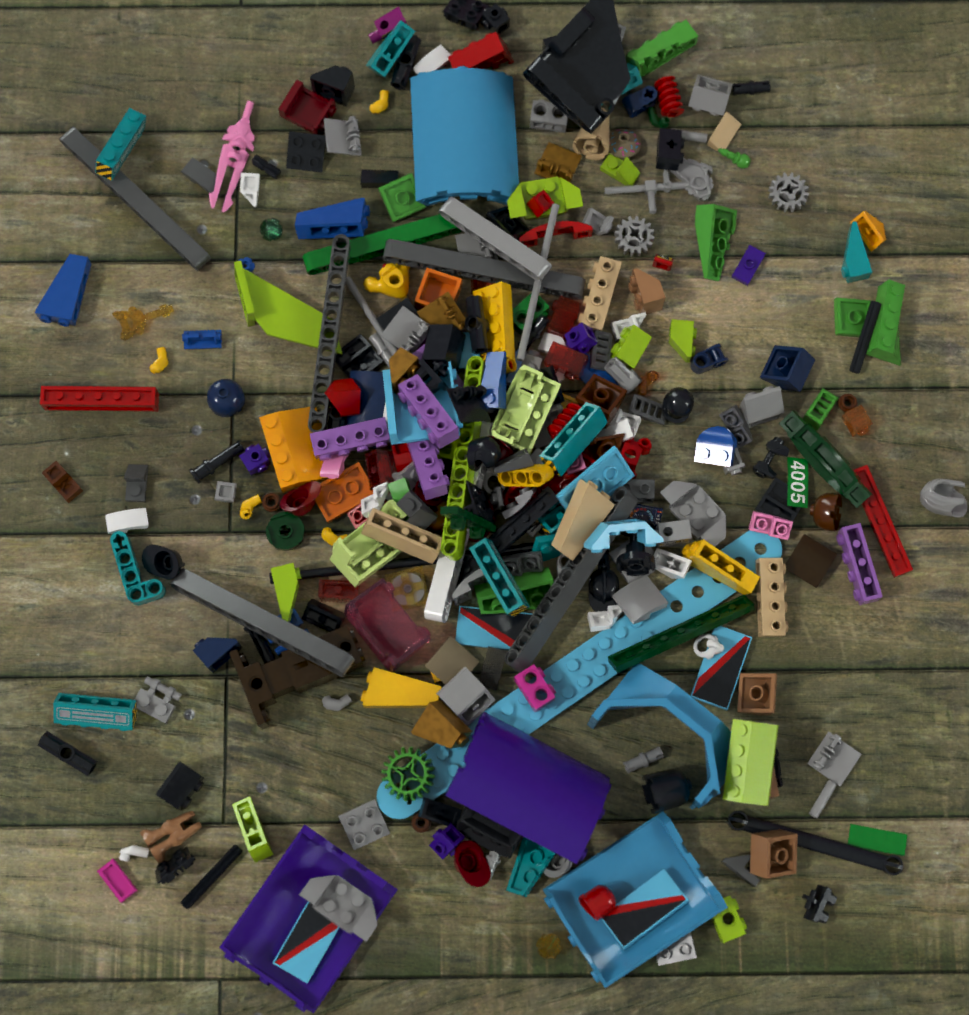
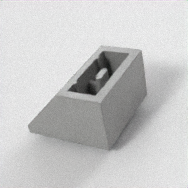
M769 386L764 388L763 392H750L745 395L739 410L749 428L782 418L785 412L780 386L775 388Z
M466 667L459 671L436 693L467 726L495 701L485 686Z

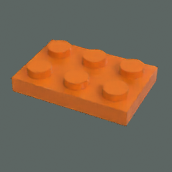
M357 462L346 468L339 478L327 479L321 482V492L315 499V502L327 523H330L359 505L361 499L372 495L374 487L360 463Z

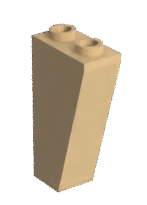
M582 479L578 481L551 544L572 561L584 547V542L615 506L610 501L611 497L604 491L598 492V486L590 480L588 482Z

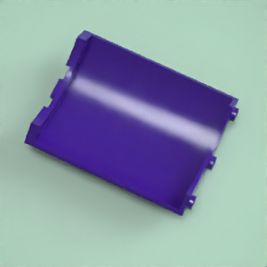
M483 711L474 729L472 743L470 742L463 757L465 764L463 768L459 767L446 791V796L577 864L579 859L583 860L588 851L586 849L587 843L597 821L601 820L605 813L603 806L612 786L610 777Z
M306 825L302 827L219 948L225 952L224 957L232 963L236 960L261 976L259 980L268 986L270 984L274 985L297 1002L295 1006L303 1012L308 1010L315 1013L363 940L354 933L351 935L339 928L308 984L273 964L274 959L308 902L299 895L311 878L331 875L340 876L372 899L376 919L378 920L398 889Z

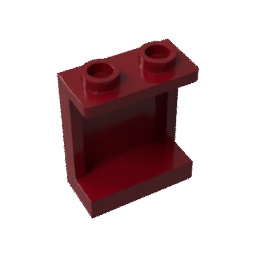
M297 79L278 108L280 117L317 135L325 130L324 118L329 119L330 116L333 117L337 109L335 99L327 100L304 88L303 82Z

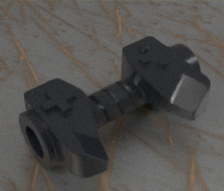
M774 437L773 440L767 442L766 449L768 453L763 461H758L753 466L755 475L764 479L766 477L774 479L777 476V473L769 465L775 455L788 457L789 448L783 445L784 441L782 439Z

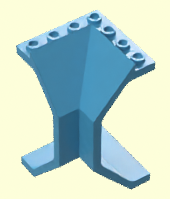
M638 663L631 668L610 696L600 704L590 717L587 725L594 729L608 710L661 706L667 709L705 742L707 784L689 807L692 810L696 807L699 809L707 804L711 798L719 795L720 788L725 783L731 731L719 718L679 686Z

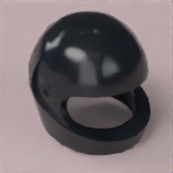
M676 387L665 395L662 403V414L668 422L678 424L684 422L689 417L694 406L692 393L685 388ZM667 408L669 409V411H670L672 414H674L675 416H678V417H682V418H679V419L672 418V417L667 413Z
M485 436L470 441L467 450V461L470 470L478 471L482 462L486 468H491L500 460L501 448L495 439Z

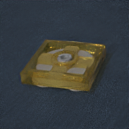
M422 566L385 574L393 613L426 605L429 593Z

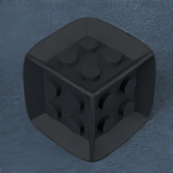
M466 806L462 812L461 819L457 822V830L464 836L486 849L495 851L507 858L512 857V854L523 838L522 835Z

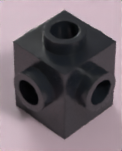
M495 3L493 6H488L484 9L482 25L487 31L490 30L491 33L497 32L501 34L510 27V18L503 7L500 8Z

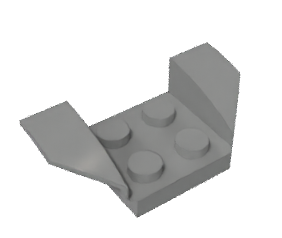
M673 481L660 492L669 502L670 512L678 520H690L691 535L696 540L704 539L715 547L726 538V515L700 485Z
M331 875L311 878L299 894L312 904V908L346 933L351 935L354 933L365 942H367L378 926L372 899L340 876Z

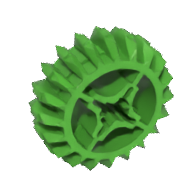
M402 747V754L395 750V758L391 755L388 756L391 763L384 762L383 764L388 767V770H382L381 773L387 774V777H383L382 781H389L384 787L385 789L392 787L389 794L394 795L397 792L396 799H400L404 795V801H408L410 795L412 801H415V794L423 798L422 790L429 793L426 785H434V783L429 781V778L434 779L436 776L430 774L429 771H434L435 767H428L433 761L431 759L425 761L428 755L423 753L420 756V749H417L415 754H413V747H409L408 753ZM412 758L407 766H397V763L402 759ZM417 761L423 766L424 777L419 776L416 772ZM408 769H411V773L417 778L408 777L409 779L407 780V776L400 772V770L409 771ZM393 771L401 776L400 787L394 782ZM418 781L421 783L417 788L405 791L406 786L410 782Z

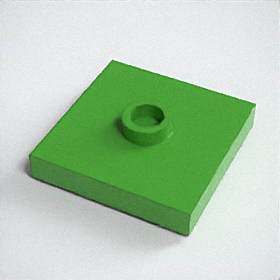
M412 173L378 187L392 222L426 208V205L416 202L415 179Z
M835 298V335L860 337L871 300Z

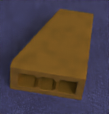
M442 700L429 702L411 733L452 749L465 746L469 741L468 737L472 730Z

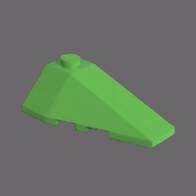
M716 204L696 205L695 228L704 279L719 281L725 263L724 254L726 250H729L730 244L728 242L730 235L734 234L736 228L737 210Z

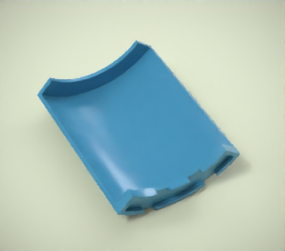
M467 66L420 72L417 76L411 77L416 202L430 206L446 202L450 196H460V200L477 199V196L487 197V201L507 205V200L519 185L513 77L506 75L505 72L468 68Z
M664 811L542 889L547 896L544 898L549 909L554 908L569 932L570 936L567 938L573 947L578 946L593 970L590 972L596 983L601 982L605 988L727 908L720 892L709 878L703 875L699 864L691 852H688L683 845L681 836ZM665 869L689 902L626 950H623L602 920L596 921L583 909L579 902L580 895L602 884L613 892L617 904L661 870Z

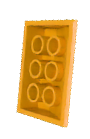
M310 407L278 411L259 417L282 493L289 492L311 481L322 482L329 479L328 477H320L323 461L316 459L314 456L308 428ZM315 423L312 429L320 430L322 425L321 423Z

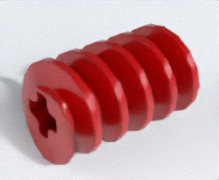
M674 76L662 77L654 84L657 90L661 114L664 117H676L685 112L683 108H680L683 106V103L679 101L681 96L677 95L680 91L676 88L678 83L673 82L676 78Z
M568 403L566 408L557 416V419L552 421V424L547 427V431L552 439L559 434L579 411L581 406L575 403Z

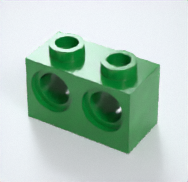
M531 294L513 308V327L521 336L525 323L521 324L517 320L519 318L526 319ZM540 296L536 306L540 307L541 310L535 312L532 325L540 314L546 318L549 316L550 306Z

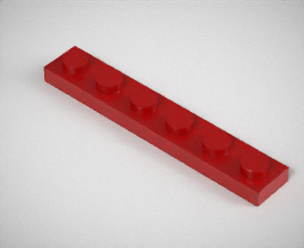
M868 465L854 469L853 471L861 478L860 482L873 494L862 506L893 577L911 572L913 570Z

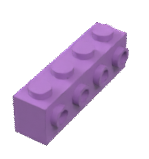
M418 374L398 384V398L402 403L407 404L410 415L418 419L417 422L420 428L427 431V436L432 444L436 443L438 448L441 449L460 438L457 425Z
M385 417L310 433L314 456L316 459H320V461L331 459L332 455L346 456L350 454V451L364 452L369 450L368 447L376 446V448L388 446L387 443H391Z
M430 440L407 443L425 500L448 494L447 486H450L447 474L443 475L442 470H445L442 459L437 457L439 450L436 443L432 444Z
M861 523L842 527L838 531L836 538L838 545L842 546L844 552L842 553L843 562L847 564L849 569L847 572L850 583L853 582L855 589L853 590L854 599L859 602V606L879 601L883 596Z

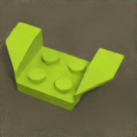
M561 177L521 182L507 200L510 219L524 217L525 220L537 219L527 206V202L542 190H545L553 202L559 205L557 215L568 212V209L583 207L580 189ZM551 208L538 218L549 217Z

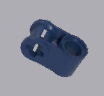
M646 86L622 99L621 103L630 118H634L648 108L655 106L657 90L652 86Z
M715 344L697 353L691 362V370L696 374H702L726 364L729 359L724 356L721 344ZM696 361H703L704 366H699Z

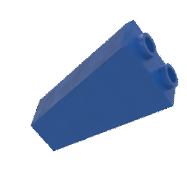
M358 198L299 212L295 220L298 239L334 238L339 234L346 235L347 237H364V231L368 228L367 216H370L369 205H366L365 198Z
M69 254L35 310V314L40 321L44 323L57 322L65 327L76 325L92 264L88 257Z

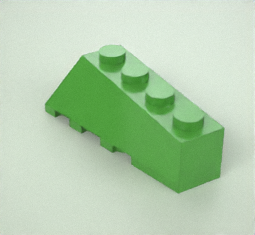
M687 20L677 22L668 31L660 32L655 39L647 40L640 48L629 51L626 55V63L637 66L642 78L695 46L698 35Z
M888 279L878 286L876 301L881 303V308L866 355L900 366L899 318L905 285Z
M549 567L544 568L542 572H526L522 576H513L530 606L526 610H536L554 583ZM489 582L474 586L481 614L506 613Z

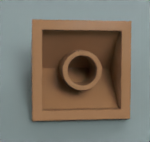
M740 673L737 712L761 716L774 714L777 674Z

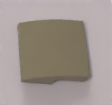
M450 635L424 666L446 685L464 667L472 672L480 661Z

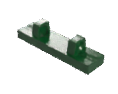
M459 506L441 507L440 515L450 519V528L454 531H463L465 527L469 528L470 538L473 540H482L485 532L495 533L496 531L495 524Z

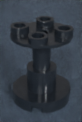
M648 515L628 517V519L637 518L643 520L654 529V523L649 520ZM621 531L620 534L629 537L630 543L626 545V553L617 557L616 569L620 573L626 571L629 576H643L649 574L650 569L655 570V557L645 552V545L643 543L637 542V533Z

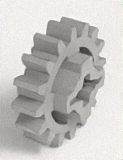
M784 172L782 178L777 175L776 179L772 180L771 186L768 189V192H770L768 198L773 199L772 205H778L777 210L782 207L785 213L787 209L794 212L795 207L800 210L801 206L805 205L806 199L809 196V193H807L809 187L804 186L805 180H799L800 175L795 178L793 177V172H791L790 176H787ZM798 195H800V198L797 201H795V198L798 197Z
M629 216L627 222L622 219L621 225L617 224L616 229L618 231L614 233V236L617 237L614 242L619 243L618 250L623 248V254L630 252L631 257L634 253L640 256L641 251L647 253V247H652V242L655 238L653 236L654 229H649L651 223L645 224V218L639 221L638 216L635 217V220H632ZM623 231H625L626 235L624 239L622 238ZM646 233L647 239H646V241L644 242L643 236H644V234Z

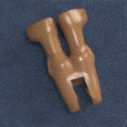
M193 811L181 814L171 820H166L156 830L144 829L140 832L148 847L165 835H170L168 839L150 848L158 864L165 860V853L170 848L182 845L185 840L202 827L200 822L191 825L187 829L183 824L195 816Z

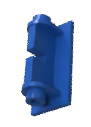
M222 330L184 331V334H182L184 350L222 348Z

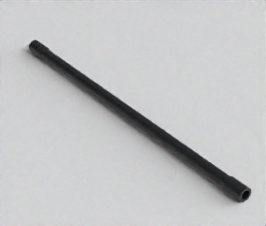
M534 542L510 546L500 556L531 552ZM465 551L464 558H466L471 553V551ZM438 556L433 564H437ZM417 557L393 559L378 571L433 564ZM336 566L300 570L302 579L298 580L343 574ZM269 573L270 583L274 584L272 573Z

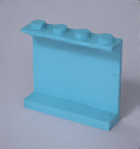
M448 361L449 367H447L448 370L446 371L448 375L446 377L442 375L439 377L449 388L458 387V384H454V380H457L456 368L452 369L451 361ZM390 369L382 370L391 445L429 440L427 431L422 430L418 425V419L410 415L407 404L402 403L398 395L394 393ZM429 376L424 383H428L432 377ZM441 388L433 395L457 425L459 436H461L460 428H463V423L459 420L447 390L444 391Z

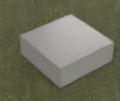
M217 481L214 500L234 503L237 484Z

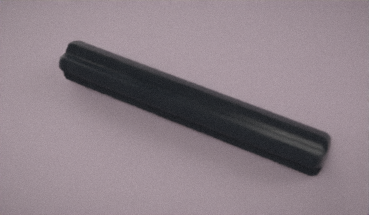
M877 301L870 302L849 371L855 374H859L881 308V303Z
M233 845L183 898L181 904L184 908L190 909L242 853V849L238 845Z

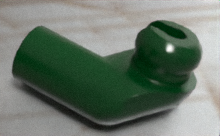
M650 107L646 110L652 126L659 129H666L670 124L668 117H658L655 107Z

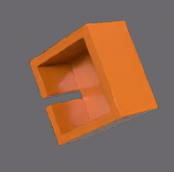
M426 268L414 300L416 309H422L447 292L450 293L455 303H457L462 289V279Z

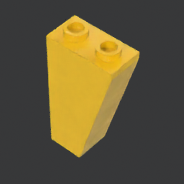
M704 539L686 544L682 550V557L692 560L690 566L743 595L751 594L760 576Z
M374 667L373 672L369 671L366 682L369 685L367 691L363 690L360 701L363 702V707L426 708L429 702L439 701V696L436 693L442 686Z

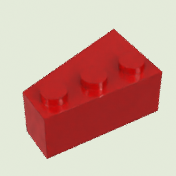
M497 32L489 33L483 39L471 42L464 49L456 50L452 55L448 56L452 68L467 66L468 68L487 69L492 67L495 70L498 69L499 64L507 61L509 64L514 63L507 44Z

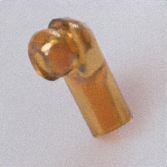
M648 371L640 377L642 382L638 386V395H647L648 386L659 378L658 372Z

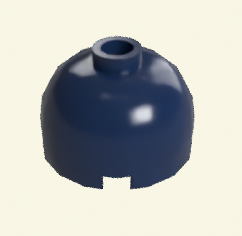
M220 379L209 387L207 403L215 415L232 417L242 410L245 404V395L242 387L237 382L231 379Z

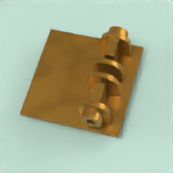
M548 142L541 159L537 162L534 174L543 178L561 177L570 182L582 155Z
M449 292L417 311L419 317L430 325L453 324L459 330L465 326L466 318Z

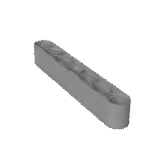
M450 196L438 210L444 219L534 280L541 282L552 268V265L545 258L456 198Z

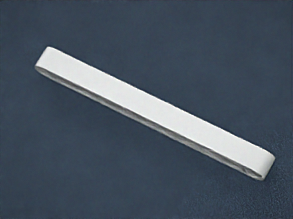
M482 421L480 437L492 436L491 428L493 422ZM483 462L479 470L475 471L473 482L480 489H482L487 469ZM463 473L460 476V479L463 478L466 473ZM463 491L459 492L457 497H460ZM467 528V533H466L464 554H465V551H466V547H467V543H468V539H469V535H470L469 528ZM455 547L450 549L449 554L455 550ZM440 550L424 610L425 619L443 623L447 621L453 601L452 594L456 589L464 554L460 560L451 561Z

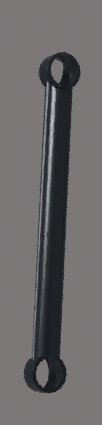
M734 811L727 818L728 826L734 831L742 830L749 833H758L782 829L798 834V847L878 869L891 876L898 875L903 870V861L896 855L887 856L751 817L742 811ZM740 814L745 820L732 817V815ZM730 821L742 823L744 826L742 828H735ZM890 858H894L898 861L899 864L889 862L887 860ZM886 865L898 868V871L891 873L887 870Z

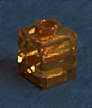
M862 404L845 412L842 416V420L852 437L865 435L870 431L869 428L873 424Z

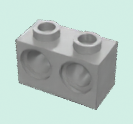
M543 99L533 100L530 128L566 133L568 117L551 102ZM537 112H544L545 114L538 115ZM560 114V115H562L563 117H562V118H556L555 115Z

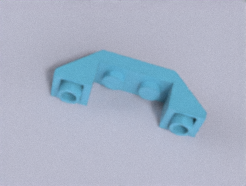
M637 518L601 522L584 542V548L591 550L592 553H601L603 549L610 548L609 535H620L621 531L637 533V542L645 544L646 547H654L656 543H662L663 538L649 524Z

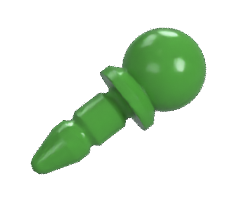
M723 148L718 149L723 156L731 159L732 163L736 164L739 168L745 169L750 165V157L748 155L740 154V152L734 153Z

